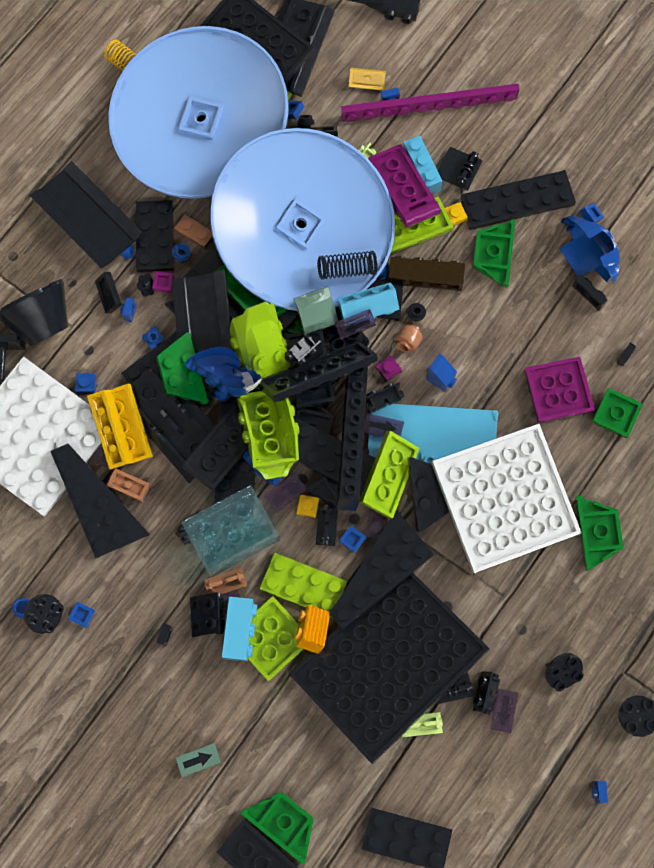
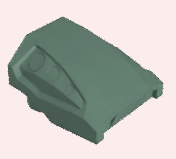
M328 286L293 298L298 309L297 312L300 316L304 336L338 323Z

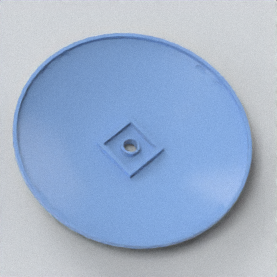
M212 26L180 29L148 44L128 63L114 87L109 106V130L112 143L124 166L147 187L179 198L211 197L222 170L235 153L250 141L264 134L286 128L289 111L287 89L283 76L273 58L263 47L249 37L233 30ZM200 115H205L206 119L204 121H197Z
M302 128L282 129L264 134L250 141L235 153L225 165L215 185L211 200L210 223L212 236L224 265L246 290L259 299L267 301L269 304L274 303L276 307L298 311L293 298L327 286L329 287L334 307H338V297L366 290L377 279L385 267L392 250L395 234V215L392 200L384 180L373 164L359 150L346 141L325 132ZM296 221H304L305 228L297 227ZM372 250L376 253L378 269L374 275L370 273L366 275L365 273L364 276L361 274L360 276L356 275V277L354 275L352 277L344 276V278L341 276L338 278L336 275V278L332 276L330 279L328 276V279L321 280L319 277L317 260L321 255L325 257V255L333 256L334 254L341 255L342 253H362L363 251L366 253V251L370 252ZM349 259V268H350V274H351V263H350V259ZM353 259V267H354V273H355V262H354V259ZM357 259V266H358V272H359V271H360V270H359V261H358V259ZM361 259L362 272H364L363 260ZM365 259L366 271L368 272L367 260ZM345 260V269L347 274V264ZM341 261V270L343 275V266ZM337 262V271H338V275H339V267H338V262Z

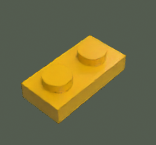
M350 68L349 87L384 91L386 71Z

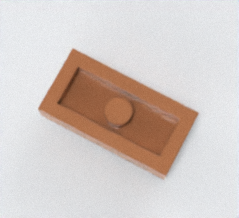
M185 214L174 228L175 232L203 249H206L213 239L212 230Z
M116 468L107 483V487L143 502L151 486L150 483Z

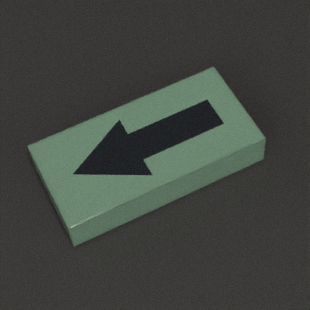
M215 743L176 757L182 777L221 763Z

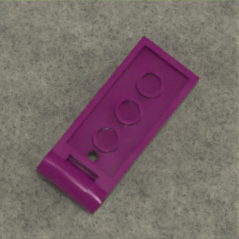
M401 144L368 158L384 180L393 208L406 228L441 214L438 202L434 199Z

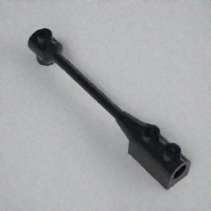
M421 0L347 1L365 4L385 14L384 17L387 20H394L395 17L402 18L401 21L404 24H411L412 21L417 19Z

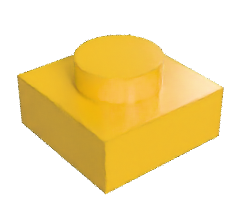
M460 202L445 208L453 226L467 221L468 217Z
M300 495L297 515L316 518L319 498Z

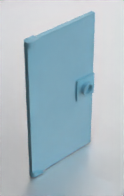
M386 403L387 406L376 412L371 411V421L384 424L388 421L397 429L392 432L419 447L416 459L430 464L434 460L494 440L497 435L498 410L403 404L389 405ZM370 427L369 455L375 458L385 435L384 430Z

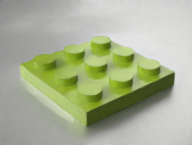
M274 596L257 610L256 617L253 616L252 624L255 625L254 637H250V645H253L252 657H248L250 662L268 682L304 650L296 647L297 639L294 638L296 630L300 625Z

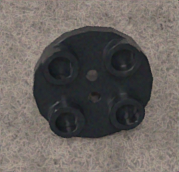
M37 595L26 605L24 612L25 623L35 633H52L61 621L64 607L53 595Z
M573 653L558 655L550 663L545 664L546 681L558 692L583 679V663Z
M639 695L627 698L619 708L618 719L621 727L632 736L645 737L651 735L654 732V701Z

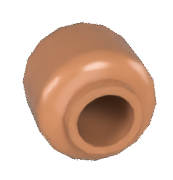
M404 325L395 336L396 347L404 353L414 352L423 338L420 329L415 325Z

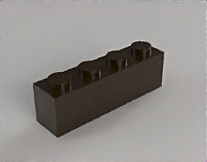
M395 256L390 259L388 282L404 283L403 286L462 291L465 263L459 261L443 262L440 259L424 260L420 257L409 259L404 256Z

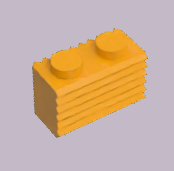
M308 605L304 611H300L298 622L301 623L294 637L297 639L296 647L317 654L321 652L325 646L330 617L329 611Z

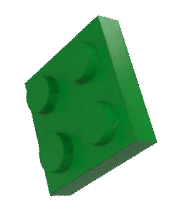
M608 388L592 423L627 439L643 404Z

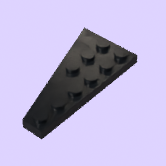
M65 444L50 451L95 558H99L150 535L70 444Z
M397 510L330 613V616L342 631L434 556L433 551Z

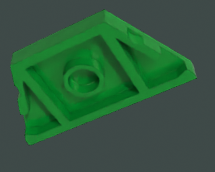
M515 219L502 225L497 224L491 228L478 230L476 235L473 268L505 288L509 286Z
M187 332L156 357L166 395L179 396L185 400H194L201 402V404H207L208 399L201 375L197 371L192 372L185 366L189 358L195 355L190 332Z
M577 495L575 499L581 530L585 569L589 571L624 549L619 513L615 508L603 506L599 502H592L584 499L583 496Z
M280 792L241 812L245 818L303 865L305 864L314 817L283 792Z

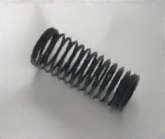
M372 250L370 252L366 251V253L364 251L362 253H342L341 255L334 254L333 256L325 255V257L321 255L318 257L317 267L320 279L324 280L328 279V276L330 279L332 276L336 278V275L338 278L340 276L342 278L344 276L352 277V275L356 277V275L360 276L361 274L364 276L365 273L366 275L369 273L374 275L377 273L378 263L376 253ZM349 259H350V263H351V274H350V268H349ZM353 259H354V262H355V273H354V267H353ZM357 259H358V261H359V270H360L359 272H358V266H357ZM361 259L363 260L364 272H362ZM365 259L367 260L368 272L366 271ZM345 260L347 264V274L345 269ZM341 261L343 266V275L341 270ZM337 262H338V267H339V275H338V271H337Z

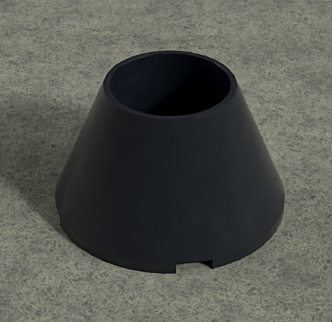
M62 279L49 283L48 286L32 291L0 308V321L30 346L69 327L64 282Z

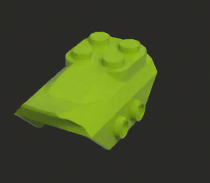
M265 301L247 308L242 315L232 319L230 326L231 338L229 341L241 362L240 369H247V364L250 370L260 374L261 379L288 369L291 366V363L285 360L287 343L284 337H282L281 331L283 327L278 320L274 303L269 304Z
M263 391L237 396L240 413H238L239 423L244 427L243 440L244 443L248 444L253 468L257 469L265 480L288 476L293 463L299 460L298 423L294 422L295 410L294 406L290 405L289 398L287 397L280 402H274Z

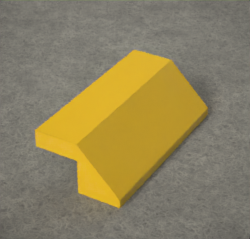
M125 384L111 390H102L87 396L109 469L153 457L131 384Z

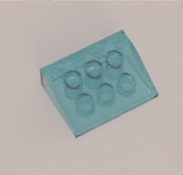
M251 485L181 522L210 577L280 541L277 531Z

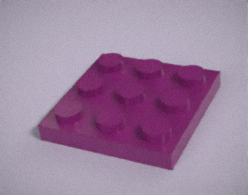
M581 357L526 367L524 369L538 423L595 411Z

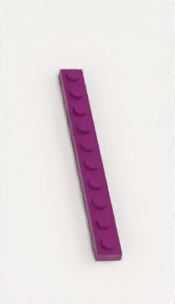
M519 84L346 105L341 106L342 121L353 122L358 119L369 120L374 117H390L397 114L406 115L413 112L423 113L428 110L440 111L444 108H460L468 105L477 106L483 103L494 104L499 101L510 102L518 98L520 89Z

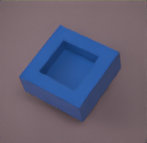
M398 88L381 91L380 101L400 98Z
M288 101V119L298 118L305 107L302 101Z
M595 203L585 206L580 210L583 218L590 222L598 223L604 218Z
M127 297L125 303H122L120 310L124 320L128 322L133 321L137 306L133 298Z
M76 374L75 392L77 394L96 393V374Z
M350 525L339 540V543L353 553H356L366 539V536Z
M76 602L68 620L87 629L96 610Z
M594 781V785L591 786L592 798H595L597 803H608L606 781Z

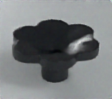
M140 275L138 278L139 282L137 283L138 290L141 291L144 297L153 295L152 287L154 280L151 275Z

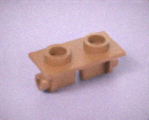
M242 567L204 580L208 594L219 592L223 595L247 587Z

